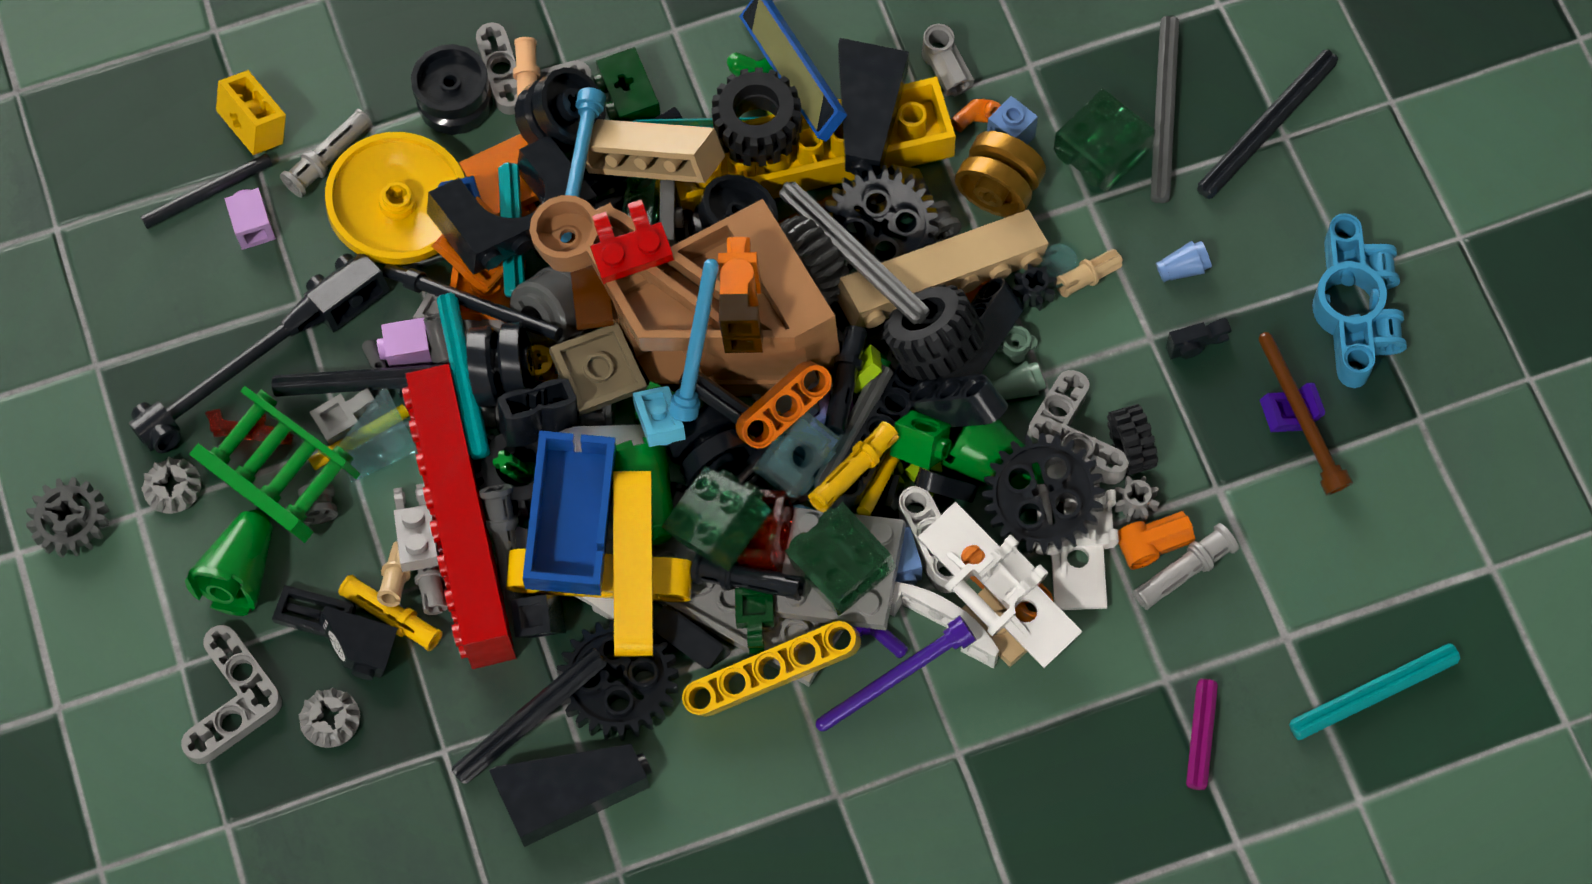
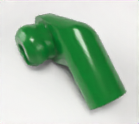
M736 52L727 58V66L730 72L737 77L740 76V70L748 69V72H755V68H763V73H769L770 69L773 70L766 57L756 61Z

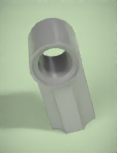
M933 24L924 32L922 57L926 64L932 67L946 96L951 95L955 97L965 93L969 87L973 86L974 79L954 43L955 37L951 28L945 24ZM941 43L945 47L935 48L931 44Z

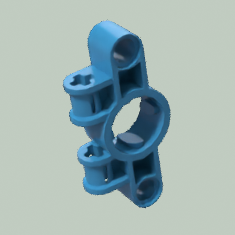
M1343 213L1338 214L1332 219L1325 237L1324 247L1327 270L1319 281L1312 307L1318 324L1325 331L1333 335L1338 379L1347 387L1357 388L1363 386L1369 379L1375 364V355L1401 353L1407 349V342L1402 338L1401 323L1404 321L1403 312L1398 309H1383L1387 300V289L1394 288L1400 283V277L1395 273L1394 264L1397 249L1390 244H1364L1361 222L1357 217ZM1336 233H1344L1350 238H1341ZM1338 284L1345 286L1356 285L1365 290L1370 296L1369 310L1371 312L1364 316H1360V314L1344 316L1329 305L1330 295L1325 294V291ZM1349 362H1357L1364 369H1354L1349 365Z

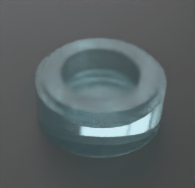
M1064 244L1051 245L1042 256L1041 268L1047 267L1046 273L1049 278L1063 275L1076 268V253L1072 248Z

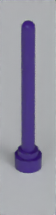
M959 615L947 623L948 628L943 630V636L819 717L815 723L816 728L821 732L827 731L952 647L955 650L961 646L965 649L977 641L974 634Z

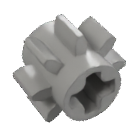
M1127 476L1125 479V489L1121 487L1115 488L1116 498L1119 501L1115 504L1114 511H1122L1127 516L1126 522L1129 523L1132 519L1139 518L1147 522L1148 510L1157 512L1159 502L1153 500V498L1157 496L1158 487L1151 488L1146 483L1145 476L1141 480L1133 481Z

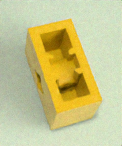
M249 70L218 81L216 111L252 155L283 144L286 114Z

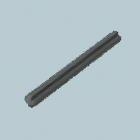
M1175 16L1162 17L1159 33L1150 199L1154 203L1163 204L1169 201L1171 192L1179 19Z
M787 181L783 184V188L779 191V196L797 214L812 219L817 227H822L824 233L831 237L833 244L838 247V252L913 324H921L926 320L930 310L917 296L796 182Z

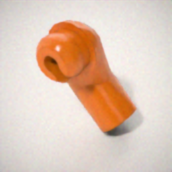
M973 99L951 118L952 126L958 132H962L972 122L988 123V118L1001 104L993 100Z

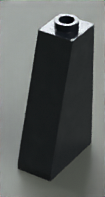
M840 38L838 43L841 106L847 113L846 118L842 121L845 171L855 175L854 170L857 169L864 177L868 175V166L872 165L875 173L880 174L908 73L909 51Z
M631 744L496 766L489 770L524 847L650 788L647 775L652 773L644 753L636 755Z

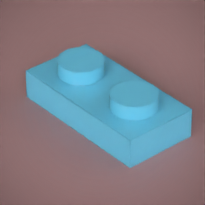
M669 386L632 393L634 406L649 447L668 445L672 442L686 440L682 421L674 419L668 412L672 396Z

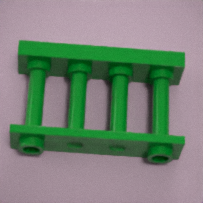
M244 386L240 392L254 404L218 448L214 446L211 451H208L198 443L189 455L303 543H306L314 533L313 530L303 523L307 519L305 515L341 469L355 479L359 477L360 473L351 465L354 458L338 445L331 450L274 408L278 402L262 389L255 394ZM265 413L278 421V424L243 467L239 465L236 470H233L228 466L231 461L230 455ZM290 431L301 438L304 442L268 486L264 484L259 489L253 485L257 479L254 477L255 474ZM315 450H317L329 459L328 463L295 504H289L285 509L278 504L282 499L279 495Z

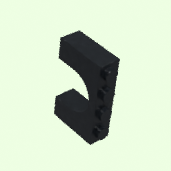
M548 135L519 149L517 165L519 166L520 175L535 193L540 204L542 205L548 199L565 195L571 162L553 139ZM460 178L429 191L427 203L428 216L473 275L485 269H494L503 260L515 254L522 255L534 246L529 230L531 218L535 211L519 218L496 216L485 210L478 203ZM583 179L579 198L586 200L595 209L597 195Z

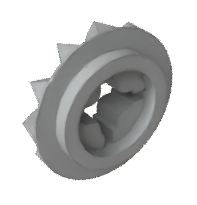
M168 457L166 461L161 463L154 462L153 468L148 473H144L145 480L141 487L145 500L153 509L161 513L173 514L186 510L197 500L201 491V477L196 467L184 458L179 460ZM170 474L174 476L176 482H180V484L174 485L172 497L166 487L162 486V484L168 483Z
M333 687L330 690H317L315 695L308 700H304L302 711L298 714L301 731L304 736L314 745L324 748L337 747L346 743L356 733L360 723V711L356 701L348 692H343ZM325 705L332 712L339 711V714L334 716V725L336 727L334 730L326 721L319 722L324 717L323 706Z

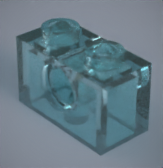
M806 412L770 444L752 470L785 496L797 498L799 494L802 496L811 488L815 481L813 475L819 466L826 465L833 458L837 451L835 445L840 437L810 413ZM801 446L805 450L806 457L804 462L797 466L793 462L792 454L795 448Z

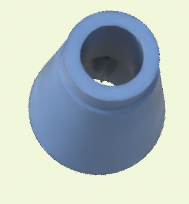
M1190 241L1161 261L1156 262V267L1162 281L1166 282L1205 274V270L1211 268L1212 264L1203 242L1193 243V241Z

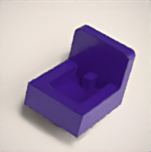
M1306 383L1299 391L1316 422L1325 415V409L1315 383ZM1284 392L1267 393L1260 399L1271 432L1303 431Z

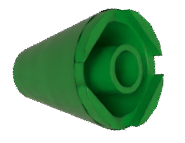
M999 419L987 425L963 426L952 443L951 452L949 453L953 456L952 459L946 458L942 460L941 465L949 470L985 482L984 477L996 476L990 468V463L1000 465L1003 463L999 455L1000 450L1011 455L1013 453L1012 441L1016 442L1021 448L1025 445ZM1034 463L1032 469L1037 485L1043 484L1044 480L1038 463ZM1017 474L1012 478L1010 485L1018 490L1024 489L1030 484L1031 478L1026 474Z
M643 437L645 444L633 446L632 440L622 442L616 445L614 471H651L652 545L663 544L671 538V534L676 530L665 445L649 447L646 437Z
M257 510L243 511L237 515L189 570L185 584L193 597L200 601L203 595L212 601L210 608L228 615L245 616L248 615L250 609L252 611L255 609L259 599L273 531L268 517Z

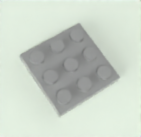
M795 507L782 573L803 576L806 580L804 595L801 596L799 601L777 595L774 609L776 617L821 623L843 621L854 627L887 630L906 528L905 521L902 519L831 511L823 513L818 510Z

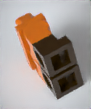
M728 237L727 253H718L720 271L719 324L725 353H763V335L757 294H761V277L757 252H751L750 237Z

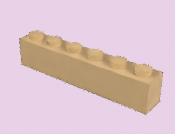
M1028 209L882 262V264L913 294L931 286L934 288L944 284L946 287L950 285L957 286L964 293H969L985 281L998 277L1005 279L1012 272L1020 269L1027 270L1028 264H1031L1032 267L1038 266L1042 262L1049 243ZM858 271L840 278V283L838 284L840 294L837 295L838 303L851 326L867 327L868 329L877 327L885 319L889 318L893 310L897 309Z

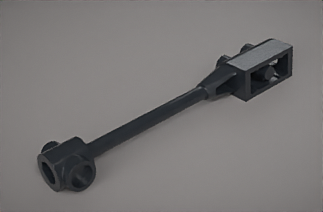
M348 253L343 254L335 262L336 270L325 278L323 275L318 274L309 279L306 285L308 291L304 293V297L286 315L278 327L165 409L159 401L152 406L147 402L140 403L133 409L131 414L133 420L128 424L150 452L154 449L158 453L171 451L180 441V433L178 432L180 428L175 422L177 418L288 336L292 337L321 322H324L334 333L387 294L390 289L381 270L365 254H357L354 257Z

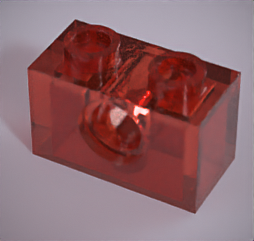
M750 489L734 554L739 564L782 573L795 510L786 491Z

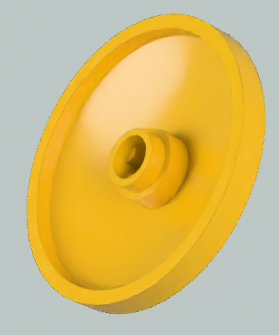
M407 132L375 134L350 146L334 163L325 187L327 216L338 238L356 254H365L371 261L383 264L403 265L420 262L438 253L431 246L442 235L441 231L427 214L429 191L438 188L437 186L441 182L465 178L455 158L445 148L429 138Z

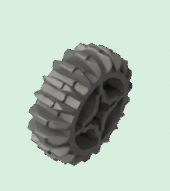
M796 215L780 223L781 229L828 305L830 306L838 302L837 295L840 294L838 284L841 277L849 274V269L845 266L844 258L838 252V247L831 241V237L824 233L822 227H817L815 221L803 215Z

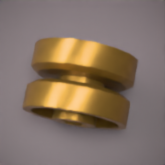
M985 131L980 133L969 150V157L962 162L955 175V184L959 192L968 201L984 211L1006 218L1026 210L1032 199V191L1038 188L1045 175L1046 165L1042 157L1022 140L1002 132Z

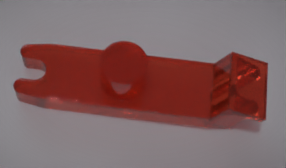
M220 409L205 412L214 437L228 436L238 423V421L225 420ZM264 414L244 439L264 441L275 426L265 425L267 416ZM291 431L280 444H292L294 435L291 434Z

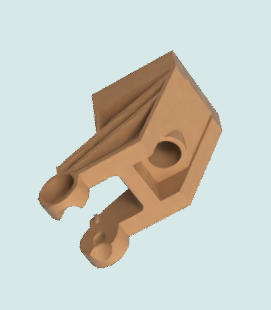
M560 195L548 199L536 209L531 218L529 231L535 249L552 269L560 272H574L592 265L602 282L590 247L600 243L592 216L606 212L615 237L635 231V227L631 217L613 208L611 203L595 210L584 199L577 196ZM763 199L670 246L674 257L673 261L603 284L611 298L613 322H618L647 384L649 385L651 381L663 387L669 386L670 390L676 392L681 387L679 379L684 371L704 262L707 259H715L718 262V253H727L728 237H750L751 252H757L761 277V294H757L763 335V353H725L719 324L720 271L718 269L699 371L735 397H752V394H761L763 396L797 365L806 361L815 362L829 371L832 381H834L837 369L834 366L835 357L840 354L835 315ZM564 233H574V241L563 243L561 237ZM814 370L815 373H816V376H817V378H818V380H819V379H820L819 373H818L817 370Z

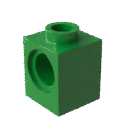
M914 410L895 422L894 428L898 432L899 439L891 446L890 456L929 470L941 460H945L949 455L952 441L949 439L951 424Z

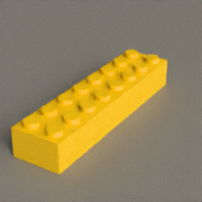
M937 76L904 84L884 164L888 168L892 164L912 167L954 157L956 135ZM801 113L802 131L799 133L800 140L797 146L792 145V152L788 156L781 154V161L774 164L772 160L766 161V166L759 167V162H752L751 166H746L743 164V159L735 162L730 159L729 152L725 153V158L706 183L675 181L679 207L683 206V210L691 209L693 212L696 205L699 204L705 187L714 178L726 174L742 175L757 181L769 191L773 199L780 197L779 191L787 181L796 182L804 191L842 183L843 177L850 181L855 180V175L845 171L842 123L826 142L817 138ZM772 114L742 122L749 125H762L771 121L775 115Z

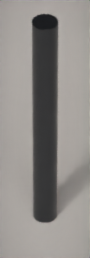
M267 153L140 217L148 229L271 167L273 164Z

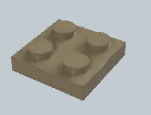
M618 322L614 323V326L603 327L550 347L549 353L560 378L569 379L577 397L578 417L633 396L632 393L644 391L647 388Z

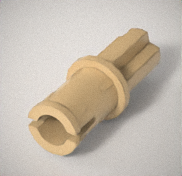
M1111 249L1091 260L1084 259L1080 261L1078 267L1056 277V285L1063 284V286L1057 288L1058 292L1066 298L1087 285H1097L1099 279L1122 267V256L1116 249Z
M398 542L393 543L388 562L381 569L383 579L377 594V600L387 607H395L400 604L404 584L411 577V571L402 572Z

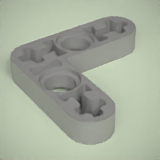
M494 22L486 23L476 33L480 56L487 68L488 79L498 110L504 114L513 115L515 114L514 108L517 101V80L513 78V68L516 67V61L504 27ZM489 36H494L499 51L492 52L490 42L488 41ZM576 60L540 70L541 77L538 80L548 73L563 67L578 69L591 79L592 74L591 69L586 63ZM499 62H505L511 66L510 70L502 75L492 72L493 66ZM512 92L515 100L508 102L506 94Z
M1075 370L1064 371L1058 376L1032 418L1027 435H1029L1033 444L1038 443L1040 433L1047 434L1045 436L1047 443H1052L1055 435L1059 434L1062 440L1061 446H1065L1071 439L1074 440L1075 446L1087 450L1088 454L1084 463L1090 461L1093 455L1096 456L1097 467L1091 474H1102V483L1105 484L1120 483L1125 477L1129 464L1125 453L1070 427L1085 402L1090 383L1088 378L1081 372ZM1074 387L1070 397L1065 395L1066 389ZM1049 408H1062L1067 415L1056 416L1049 411ZM1109 464L1114 465L1112 468L1107 467Z
M225 625L212 627L205 634L203 645L210 658L235 690L237 696L191 727L183 735L181 740L182 750L188 759L197 764H206L274 717L282 706V698L274 684L235 631ZM220 637L225 641L227 640V645L234 653L229 659L221 648H216L217 643L215 641ZM241 663H247L253 667L251 676L244 681H238L233 678L234 668ZM256 685L266 697L269 696L270 704L265 708L263 705L258 704V699L251 690ZM229 714H238L242 717L240 727L233 732L224 731L222 729L223 719ZM213 726L215 727L217 733L223 738L219 742L217 741L215 736H213L212 732L209 730ZM197 738L206 741L205 746L207 749L205 751L194 750V741Z

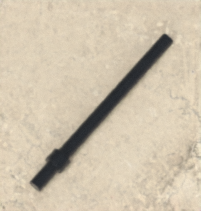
M386 264L383 268L384 277L403 283L404 288L417 293L424 291L437 297L447 293H454L461 306L506 323L523 321L527 331L556 342L562 338L563 329L561 327L427 278L426 273L414 268L406 270L393 264Z

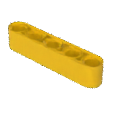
M613 471L614 656H653L651 471Z
M513 549L509 551L506 589L509 591L614 599L613 554L604 555L601 596L525 589L523 570L526 549ZM652 556L653 601L687 602L691 600L692 561L682 558Z
M836 621L691 682L683 691V705L692 714L704 717L715 715L853 656L861 645L860 634L856 628L846 622ZM839 630H848L851 636L850 644L845 649H836L833 645V636ZM811 644L815 648V658L811 663L803 665L798 659V652L804 645ZM771 659H777L781 667L780 673L776 678L768 680L763 672L764 665ZM735 674H742L746 682L745 688L739 694H733L729 689V681ZM706 688L711 696L710 703L707 707L699 709L695 705L694 698L699 690Z

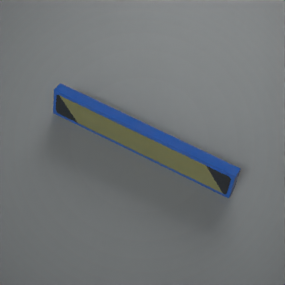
M751 0L740 14V19L773 70L778 72V78L780 79L785 76L790 80V86H795L798 91V98L801 101L802 115L817 138L827 142L846 118L847 113L773 1Z

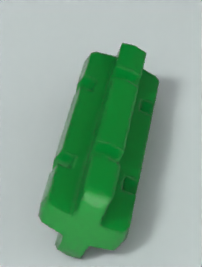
M506 450L499 451L498 458L493 459L494 467L500 469L502 473L519 482L522 486L530 484V479L534 477V469Z

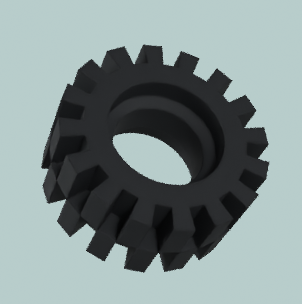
M1139 404L1109 412V415H1107L1109 422L1107 424L1110 430L1109 436L1113 442L1112 446L1124 452L1129 462L1125 475L1129 476L1157 467L1158 457L1156 455L1157 447L1154 445L1155 438L1151 434L1152 428L1150 423L1147 422V416L1143 413V408Z

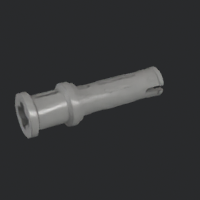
M356 109L355 113L333 131L316 149L303 152L301 160L289 171L284 170L280 174L282 182L293 194L302 198L306 194L305 189L318 177L323 178L327 174V166L368 128L373 126L371 119L362 110Z
M1221 523L1216 524L1213 528L1214 531L1199 542H1191L1187 552L1182 557L1161 570L1146 583L1134 589L1133 594L1138 603L1145 610L1150 609L1159 600L1173 592L1200 571L1212 570L1214 563L1227 553L1237 552L1239 550L1238 543L1228 528Z

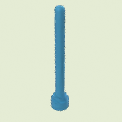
M585 87L578 91L576 108L581 117L565 195L580 197L594 120L603 112L606 95L596 88ZM564 233L561 241L564 243L569 242L572 238V233Z
M707 259L703 265L681 387L671 396L668 412L671 417L679 421H693L698 417L700 400L695 389L719 264L715 259Z

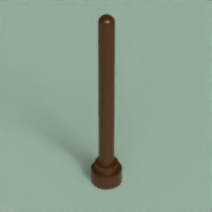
M1269 332L1261 333L1259 335V343L1323 471L1320 473L1322 478L1320 484L1326 496L1349 487L1353 484V481L1347 469L1342 470L1340 464H1335L1272 334Z

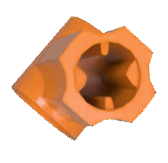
M1183 511L1148 524L1144 521L1134 522L1118 530V544L1131 570L1146 567L1159 559L1160 555L1187 546L1196 539L1192 523Z

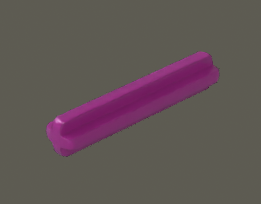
M1199 679L1196 685L1186 780L1187 787L1194 790H1205L1208 785L1218 683L1211 679Z

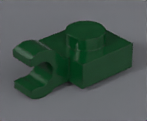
M735 588L737 629L747 628L749 656L764 652L763 627H774V596L750 589Z

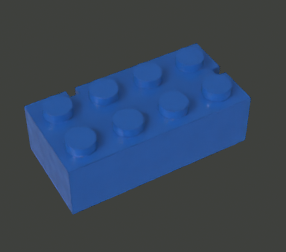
M539 431L523 570L525 589L601 596L605 563L604 555L606 554L613 488V471L616 460L615 437L581 434L582 452H575L573 433Z

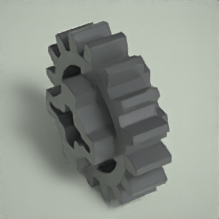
M75 477L70 479L68 485H64L60 478L56 479V488L54 489L47 485L42 486L45 495L43 497L33 495L32 499L37 506L36 508H28L26 510L29 517L33 519L27 522L26 526L33 533L31 537L36 544H42V548L48 554L55 549L62 558L65 557L67 550L70 549L75 556H79L80 547L83 545L92 550V538L103 539L104 537L99 527L109 526V521L104 516V514L109 512V508L105 502H102L104 497L98 489L94 490L88 481H85L80 486ZM81 499L89 503L91 510H87L82 505ZM45 524L53 528L54 536L46 531Z

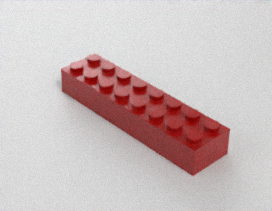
M449 364L405 373L408 387L402 388V394L411 419L409 427L418 452L416 460L419 473L423 477L425 485L423 487V494L427 509H429L433 521H430V527L434 543L437 544L439 552L437 560L441 576L444 577L446 585L444 594L448 610L451 612L454 622L451 626L456 647L459 648L461 659L468 658L472 669L516 659L506 608L490 535L485 527V512L474 475L476 472L474 462L468 453Z

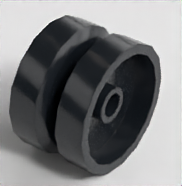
M456 44L440 45L425 52L415 63L411 74L412 90L419 114L425 124L436 132L456 135L467 133L479 127L486 120L493 105L492 90L487 68L477 53L468 47Z
M563 67L548 73L522 90L517 97L514 108L515 120L522 137L528 144L549 135L563 153L575 148L581 117L576 108L578 91L585 87L599 89L588 75L578 69ZM605 105L603 112L599 114L597 118H595L594 123L597 121V119L605 120Z
M726 174L714 178L705 187L699 204L696 205L688 224L689 237L761 199L765 201L777 221L778 210L776 202L766 188L757 181L745 176Z
M523 321L502 324L498 335L490 325L469 328L466 346L467 365L472 392L479 407L498 405L497 399L507 392L516 389L535 388L533 351L530 337Z
M710 405L700 408L698 417L695 420L689 422L682 421L686 440L665 445L667 454L672 462L679 466L681 465L680 475L690 490L695 492L706 491L723 484L756 449L739 438L734 422Z

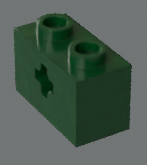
M635 47L596 60L598 74L593 75V79L599 90L606 94L609 101L605 104V108L610 120L633 122L634 120L654 119L660 115L659 102Z

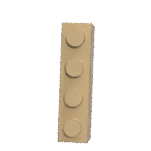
M597 119L593 125L586 169L588 173L706 183L725 158V154L715 128Z

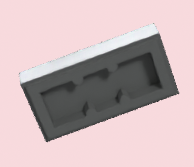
M660 180V222L663 225L669 245L673 246L677 244V228H684L683 206L677 207L678 195L675 181Z

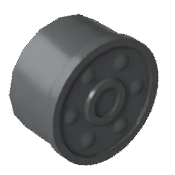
M551 266L545 267L530 279L519 284L512 292L509 304L510 309L563 329L562 338L557 342L528 331L531 344L543 345L550 349L552 346L575 338L587 331V329L577 330L570 272L556 271Z

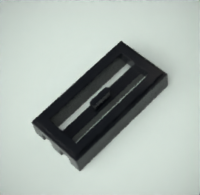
M284 585L272 620L276 624L327 637L319 623L283 614L284 611L316 620L320 619L322 611L289 603V597L323 607L328 606L351 614H355L356 606L350 602Z

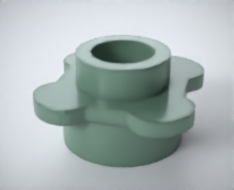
M1014 324L997 349V352L1005 353L1010 357L1012 363L1021 364L1025 360V355L1037 347V339L1035 336L1030 335L1024 327ZM1017 341L1019 345L1013 346L1012 343Z

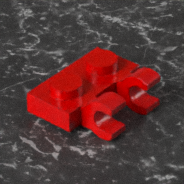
M642 199L627 204L635 227V231L618 237L614 236L606 212L592 216L600 243L590 247L603 284L674 260L662 223L650 225Z

